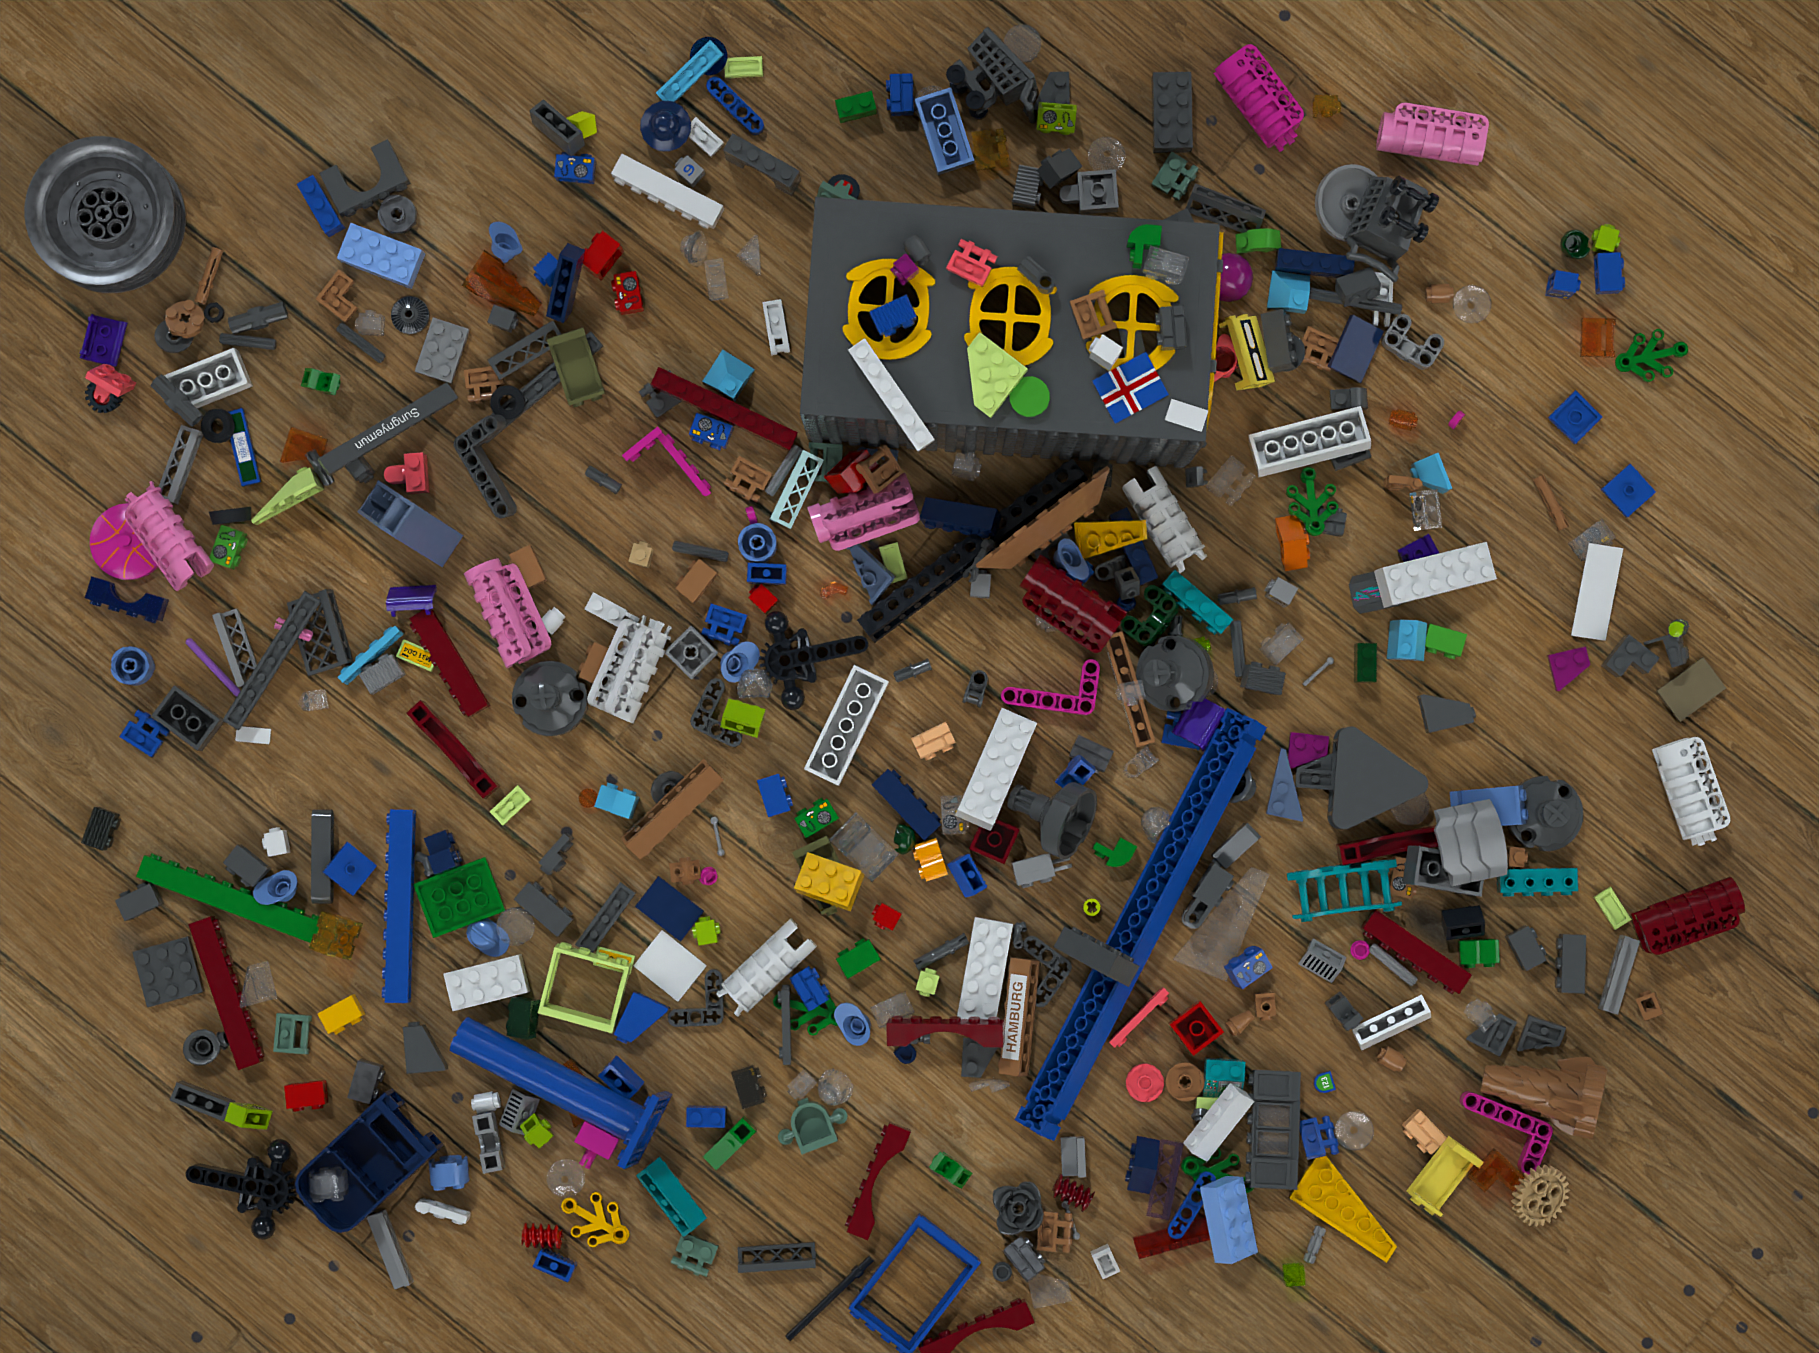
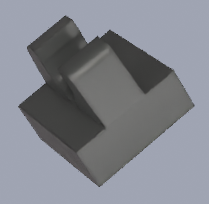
M1203 466L1185 469L1186 488L1208 484L1207 480H1203V474L1207 473Z

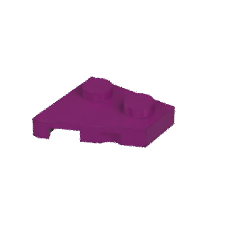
M1586 646L1547 655L1556 691L1563 689L1590 666Z
M1290 732L1288 746L1290 768L1292 769L1327 756L1329 736Z

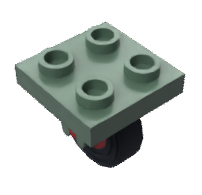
M838 174L833 176L828 183L824 181L821 183L817 197L858 200L860 187L851 176Z

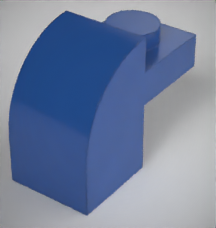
M1077 755L1068 763V767L1058 776L1055 783L1061 788H1064L1071 782L1084 785L1096 772V769L1084 757Z

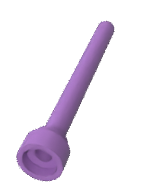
M188 638L186 640L187 646L237 697L241 690L191 638Z

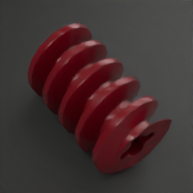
M1060 1173L1052 1188L1054 1198L1060 1194V1201L1068 1198V1205L1074 1201V1208L1082 1205L1081 1211L1084 1212L1088 1208L1095 1191L1091 1195L1089 1187L1083 1191V1184L1076 1188L1077 1182L1074 1180L1069 1184V1177L1062 1181L1063 1175Z

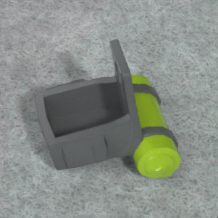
M1683 619L1674 620L1668 626V635L1643 642L1644 645L1663 640L1671 667L1675 668L1686 664L1689 658V649L1684 646L1682 636L1687 633L1688 627H1690L1688 621Z

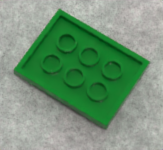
M486 857L413 884L433 938L506 911Z

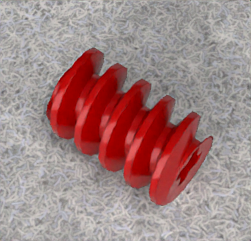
M524 1223L521 1240L522 1246L525 1242L527 1248L530 1247L531 1243L534 1248H537L540 1243L541 1248L545 1249L548 1243L549 1249H553L556 1244V1248L560 1250L563 1228L559 1230L558 1225H555L554 1229L551 1230V1226L548 1224L546 1229H544L543 1225L540 1224L539 1228L536 1229L535 1223H532L531 1228H528L527 1223Z

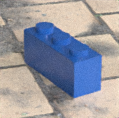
M314 175L297 183L299 190L328 237L345 229L336 210Z

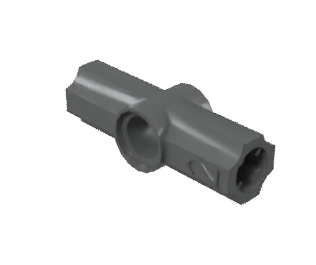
M284 302L266 307L258 306L247 310L246 313L228 318V324L232 334L251 329L259 330L268 327L270 323L287 319L288 312Z
M161 374L152 381L150 386L164 399L165 404L175 413H178L190 426L193 427L202 419L204 415L164 375Z

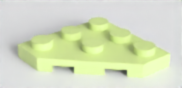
M979 332L967 348L974 405L992 418L1026 374L1028 368Z

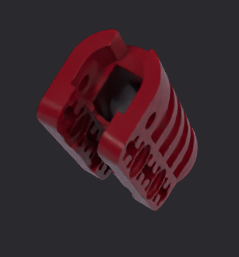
M1040 554L1020 584V587L1027 591L1022 599L1023 605L1091 652H1101L1127 614V611L1110 600L1106 602L1098 596L1099 593L1094 589L1092 591L1082 586V581L1079 579L1073 580L1066 575L1067 571L1062 568L1058 570L1050 564L1051 561ZM1044 608H1048L1052 614L1046 613ZM1076 630H1081L1084 635H1079Z
M1727 877L1649 905L1646 909L1632 913L1631 921L1636 936L1640 941L1641 949L1645 953L1660 955L1737 927L1740 923L1739 915L1745 913V904L1738 885L1732 877Z

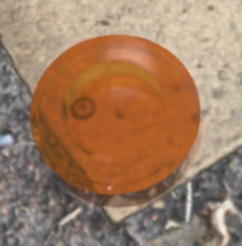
M584 789L579 794V802L583 807L592 808L595 805L598 794L593 789Z

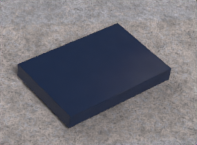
M1350 315L1327 367L1357 383H1361L1384 331L1355 315Z
M660 876L656 878L635 906L680 942L704 912L703 909Z

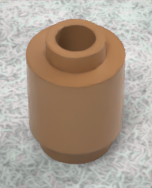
M1449 283L1431 284L1430 287L1425 288L1426 302H1431V304L1450 303V299L1454 298L1453 287H1450Z
M1389 1046L1381 1047L1376 1055L1378 1063L1397 1072L1404 1068L1407 1061L1403 1054Z

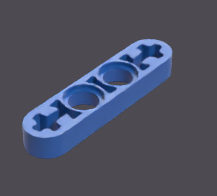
M719 77L708 79L706 84L708 92L752 135L761 134L764 130L763 120ZM711 83H719L718 86L723 91L721 95L717 89L714 88L712 90ZM732 95L734 97L733 103H724V96ZM739 108L747 109L748 112L745 117L737 115ZM751 115H753V117H751V120L754 123L759 122V129H751L752 124L749 121H747Z
M1203 1171L1199 1174L1168 1224L1167 1231L1172 1238L1179 1239L1183 1237L1202 1207V1199L1199 1202H1194L1191 1199V1195L1195 1191L1201 1192L1200 1188L1196 1186L1198 1184L1200 1186L1203 1185V1176L1207 1177L1210 1175V1180L1212 1182L1216 1181L1215 1176L1211 1172ZM1184 1208H1190L1192 1211V1215L1188 1219L1181 1216V1211ZM1179 1217L1180 1220L1187 1224L1185 1226L1181 1224L1179 1227L1181 1233H1175L1174 1235L1172 1234L1173 1230L1171 1227L1178 1225L1179 1221L1176 1219Z

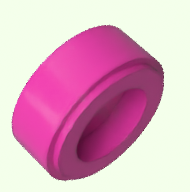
M1458 411L1450 420L1448 426L1454 430L1465 414Z
M753 507L745 508L749 524L758 523Z

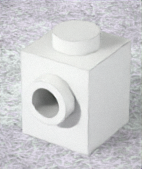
M280 827L269 829V833L264 834L262 844L263 848L267 849L268 857L291 853L287 830H281Z

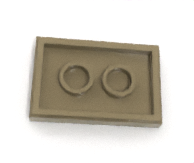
M1702 657L1656 692L1677 721L1681 722L1725 690L1726 687L1705 658Z

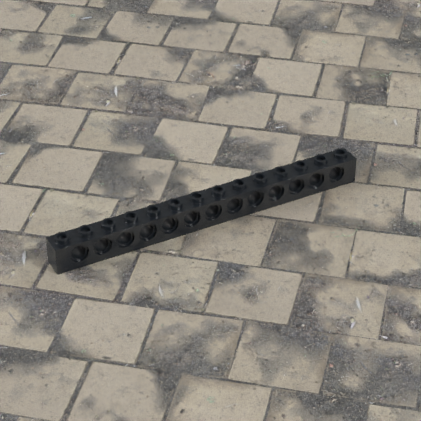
M1073 459L1064 462L1059 469L1048 474L1043 481L1032 486L1027 493L1019 496L1011 505L1000 510L999 513L1002 517L996 537L989 538L995 542V546L987 555L1024 525L1034 520L1045 509L1050 508L1064 495L1088 480L1085 473ZM971 533L963 541L956 543L947 553L940 555L931 565L924 567L915 577H911L903 586L895 589L887 598L879 601L871 610L864 612L857 621L874 643L879 641L963 578V572L973 564L975 557H977L982 549L981 543L985 538Z

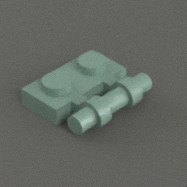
M1171 152L1151 185L1166 195L1173 189L1176 191L1173 198L1179 201L1182 195H1185L1188 191L1187 187L1190 182L1195 180L1199 168L1192 165L1190 170L1185 169L1184 167L1188 161ZM1181 174V175L1184 176L1185 178L1183 179V181H1182L1181 184L1179 185V184H1177V183H1175V182H1176L1177 178L1179 177V175Z
M687 1234L684 1237L681 1235L675 1250L682 1253L681 1259L673 1256L671 1264L677 1265V1268L681 1270L684 1268L692 1271L694 1275L699 1276L700 1274L707 1277L709 1270L702 1266L704 1262L712 1264L719 1245L691 1234ZM690 1256L698 1259L697 1265L686 1261L687 1257Z

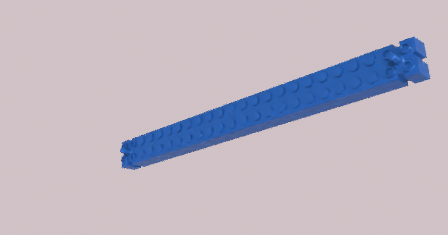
M1229 708L1226 709L1220 721L1223 723L1220 729L1216 728L1105 943L1119 950L1123 955L1126 954L1134 959L1133 963L1140 966L1130 986L1128 987L1092 968L1025 1098L1028 1100V1103L1025 1107L1021 1106L1015 1120L1040 1136L1054 1141L1061 1127L1058 1124L1061 1120L1066 1119L1256 750V747H1254L1256 740L1260 741L1267 729L1266 726L1255 719L1241 715Z

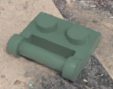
M809 442L808 448L811 454L817 456L818 450H823L821 475H816L813 482H828L824 476L842 459L843 445ZM809 458L808 471L816 468L817 461Z
M277 1013L273 1052L309 1054L308 1037L312 1015ZM297 1021H302L300 1047H295Z

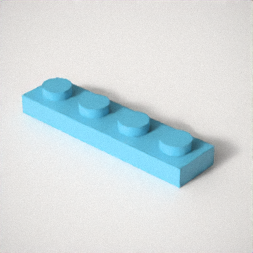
M709 40L656 94L662 101L676 102L724 54Z
M397 626L386 629L382 638L373 641L365 653L362 652L356 656L355 662L352 665H347L341 670V674L338 676L341 682L348 685L362 672L361 669L373 663L404 635L402 630Z

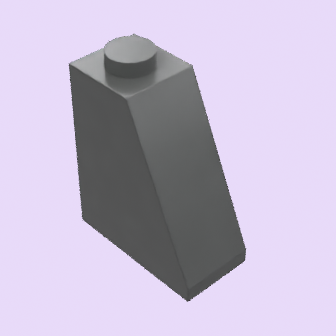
M1425 694L1417 696L1426 733L1473 723V718H1476L1475 710L1473 707H1470V703Z
M1243 823L1211 854L1214 858L1212 862L1219 867L1227 869L1261 836L1248 823Z
M420 1021L408 1022V1026L403 1027L406 1074L447 1070L448 1064L426 1025H420Z

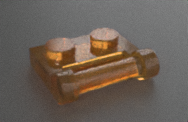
M1581 318L1580 357L1615 358L1613 339L1616 319ZM1602 325L1606 326V350H1601Z

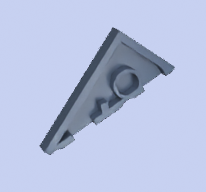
M861 544L848 547L847 550L850 549L854 559L852 562L858 576L861 578L863 588L867 589L870 596L869 602L871 605H875L896 576Z
M1280 748L1266 814L1303 822L1286 749Z

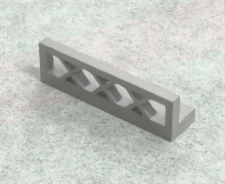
M183 425L179 429L159 484L162 492L165 486L171 484L168 496H162L164 499H169L172 503H179L203 437L201 431ZM184 431L191 432L186 444L182 439ZM184 448L182 458L178 462L176 453ZM177 466L175 477L172 480L169 472Z
M238 608L225 613H216L212 616L236 685L239 688H243L247 682L245 673L248 667L254 670L258 664ZM235 614L237 622L234 628L227 624L225 617ZM235 632L243 636L241 645L233 642L232 638ZM242 649L249 653L250 657L247 663L239 659Z
M1624 935L1619 936L1598 1009L1618 1015L1640 943L1639 940Z
M386 1209L368 1216L367 1220L394 1289L409 1286L414 1280Z

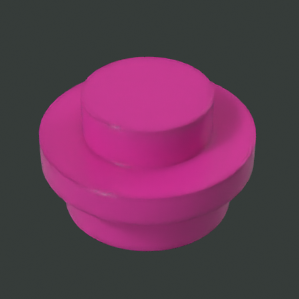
M705 867L701 871V879L699 881L703 885H712L716 882V870L713 867Z
M1358 940L1351 945L1350 952L1355 959L1362 960L1369 955L1370 947L1365 941Z

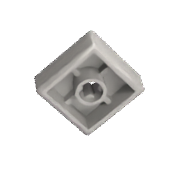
M692 626L665 650V654L690 679H693L718 654ZM688 648L696 649L694 657H687Z

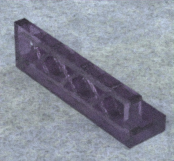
M1160 1139L1157 1172L1150 1192L1146 1216L1165 1220L1170 1219L1184 1145L1181 1141ZM1164 1144L1174 1146L1173 1154L1168 1158L1162 1152ZM1167 1162L1170 1166L1169 1174L1163 1177L1159 1172V1167ZM1163 1181L1167 1186L1166 1192L1159 1196L1155 1188L1157 1184ZM1158 1200L1163 1205L1161 1214L1151 1212L1152 1205Z

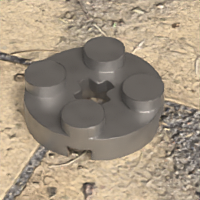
M391 195L382 201V205L378 210V219L380 224L390 233H405L416 224L417 211L411 200L401 195ZM395 210L402 212L401 218H393L392 215L395 214Z

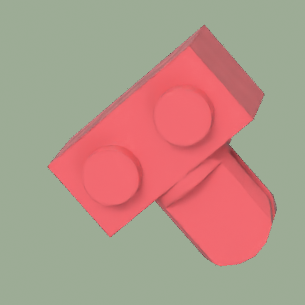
M423 452L404 454V465L388 466L384 471L385 480L390 484H406V492L409 494L429 493L427 455Z

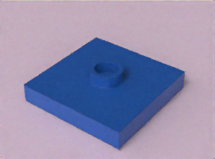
M1576 390L1548 417L1574 445L1602 418Z
M1631 464L1626 466L1601 489L1626 518L1656 493Z
M346 842L322 872L351 896H354L377 865L349 842Z

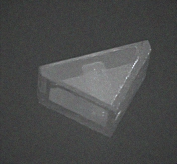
M753 235L736 256L757 276H762L758 235Z

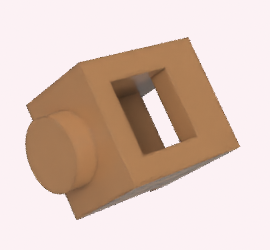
M1506 847L1508 866L1524 867V864L1528 861V852H1525V848Z
M1648 990L1639 994L1640 998H1637L1636 1002L1644 1021L1665 1014L1656 992L1651 993ZM1648 1001L1654 1003L1653 1008L1647 1006Z
M1253 993L1255 1016L1260 1017L1261 1021L1272 1020V1016H1276L1275 993ZM1268 1003L1269 1009L1263 1010V1004Z

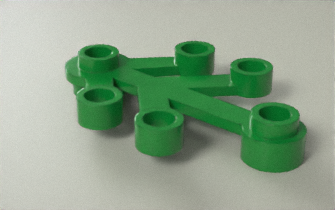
M1656 329L1652 332L1651 339L1641 355L1634 356L1639 345H1642L1646 340L1644 334L1638 333L1633 337V342L1627 352L1621 353L1616 357L1615 366L1621 372L1632 371L1640 376L1644 382L1648 383L1654 380L1655 374L1651 370L1645 371L1636 365L1643 362L1661 373L1662 377L1669 378L1673 375V368L1671 366H1663L1655 361V359L1672 355L1676 358H1681L1688 353V346L1684 342H1677L1671 348L1652 352L1658 341L1664 337L1663 330ZM1655 332H1659L1661 337L1656 338ZM1637 336H1640L1642 338L1641 343L1637 342ZM1679 346L1684 348L1683 352L1678 351ZM1626 359L1628 365H1623L1622 360ZM1664 369H1668L1670 374L1666 375ZM1646 373L1651 374L1650 380L1646 379Z
M1306 467L1300 474V480L1306 484L1307 499L1298 493V488L1295 485L1288 486L1286 490L1287 497L1293 498L1298 502H1293L1289 505L1288 513L1305 523V529L1309 535L1318 536L1324 531V522L1337 512L1338 504L1335 501L1328 502L1326 510L1319 517L1317 510L1329 497L1334 496L1336 487L1333 484H1327L1324 492L1316 499L1314 490L1316 471L1311 467ZM1289 490H1294L1295 493L1292 494L1289 492ZM1300 505L1309 511V516L1300 511ZM1329 506H1334L1335 509L1332 510L1329 508ZM1291 507H1295L1297 511H1293ZM1312 524H1316L1318 528L1313 527Z
M777 994L773 999V1004L776 1008L782 1009V1004H779L777 1001ZM828 995L829 1000L825 1002L828 1009L821 1008L819 1005L811 1011H808L804 1003L790 999V1008L808 1012L798 1019L791 1020V1022H798V1027L793 1028L791 1026V1030H798L801 1025L818 1015L827 1018L817 1024H810L807 1029L810 1035L818 1034L821 1029L830 1024L838 1026L833 1017L837 1006H835L830 995ZM811 1026H815L817 1028L816 1033L810 1032Z
M1219 1148L1217 1149L1219 1152L1218 1156H1211L1209 1160L1219 1159L1221 1157V1151ZM1232 1153L1227 1159L1211 1167H1206L1202 1164L1207 1161L1200 1157L1187 1156L1182 1160L1181 1168L1185 1174L1192 1175L1194 1181H1196L1199 1173L1203 1171L1211 1172L1217 1180L1225 1176H1232L1221 1172V1170L1231 1165H1237L1240 1159L1237 1154ZM1232 1156L1237 1157V1161L1235 1163L1230 1162V1158ZM1189 1162L1194 1163V1167L1192 1169H1189L1187 1167V1164ZM1246 1187V1193L1251 1192L1254 1188Z

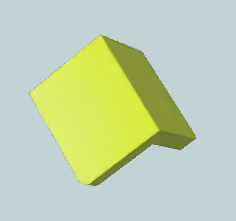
M581 111L566 118L582 131L583 138L597 133L594 114Z

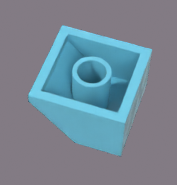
M1418 620L1390 621L1387 659L1424 661L1427 623Z

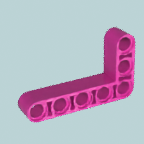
M1090 659L1082 665L1078 696L1007 687L1001 693V700L1007 705L1089 715L1095 708L1100 671L1099 663L1096 660ZM1088 663L1095 665V673L1090 674L1086 671L1085 667ZM1086 682H1090L1093 685V691L1090 693L1083 690V684ZM1006 691H1012L1015 694L1013 701L1005 700L1004 693ZM1026 693L1032 694L1034 697L1033 703H1025L1023 696ZM1045 696H1050L1053 699V703L1049 707L1044 706L1042 703V699ZM1063 699L1071 700L1072 706L1070 709L1062 707L1061 702ZM1083 701H1087L1091 705V709L1088 712H1084L1080 708Z
M1470 1091L1462 1093L1460 1104L1464 1108L1529 1134L1517 1166L1522 1173L1529 1175L1530 1170L1525 1171L1524 1164L1527 1161H1531L1532 1169L1536 1171V1167L1540 1166L1552 1136L1553 1129L1551 1125ZM1473 1096L1474 1103L1467 1106L1466 1098ZM1487 1103L1492 1104V1110L1489 1113L1484 1112V1106ZM1509 1110V1119L1503 1120L1502 1113ZM1526 1117L1528 1125L1522 1128L1520 1121ZM1541 1125L1546 1126V1132L1543 1135L1538 1133V1128ZM1534 1143L1539 1144V1150L1536 1153L1531 1151V1146Z

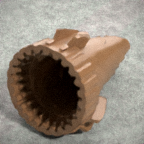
M1590 1057L1558 1059L1557 1066L1560 1068V1071L1543 1067L1541 1070L1523 1065L1518 1067L1486 1065L1481 1084V1093L1498 1096L1507 1102L1522 1105V1109L1541 1113L1540 1116L1546 1117L1547 1120L1570 1135L1593 1139L1607 1075V1069L1604 1066L1596 1065Z

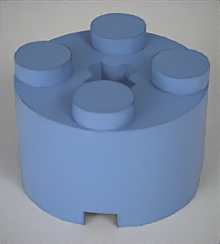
M761 523L751 524L745 527L739 534L738 547L741 554L752 563H765L776 553L777 539L768 526ZM761 539L762 546L755 548L753 541Z
M132 646L120 648L111 659V673L117 681L123 684L142 685L152 677L155 670L152 656L142 648ZM131 662L135 663L134 669H130L132 667Z
M448 1155L440 1157V1161L429 1160L430 1182L435 1191L444 1190L445 1187L453 1186V1189H461L465 1187L464 1184L470 1181L467 1156L462 1159L461 1155Z

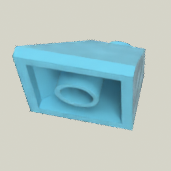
M1272 270L1267 309H1283L1287 312L1305 314L1310 293V276Z
M722 349L702 382L735 402L755 369Z
M1439 453L1411 465L1410 473L1412 478H1419L1423 486L1441 494L1452 489Z

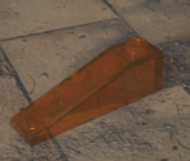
M484 250L461 286L481 298L535 316L542 302L527 287H522L516 281L517 277L514 274L510 275L504 269L505 265L499 259Z

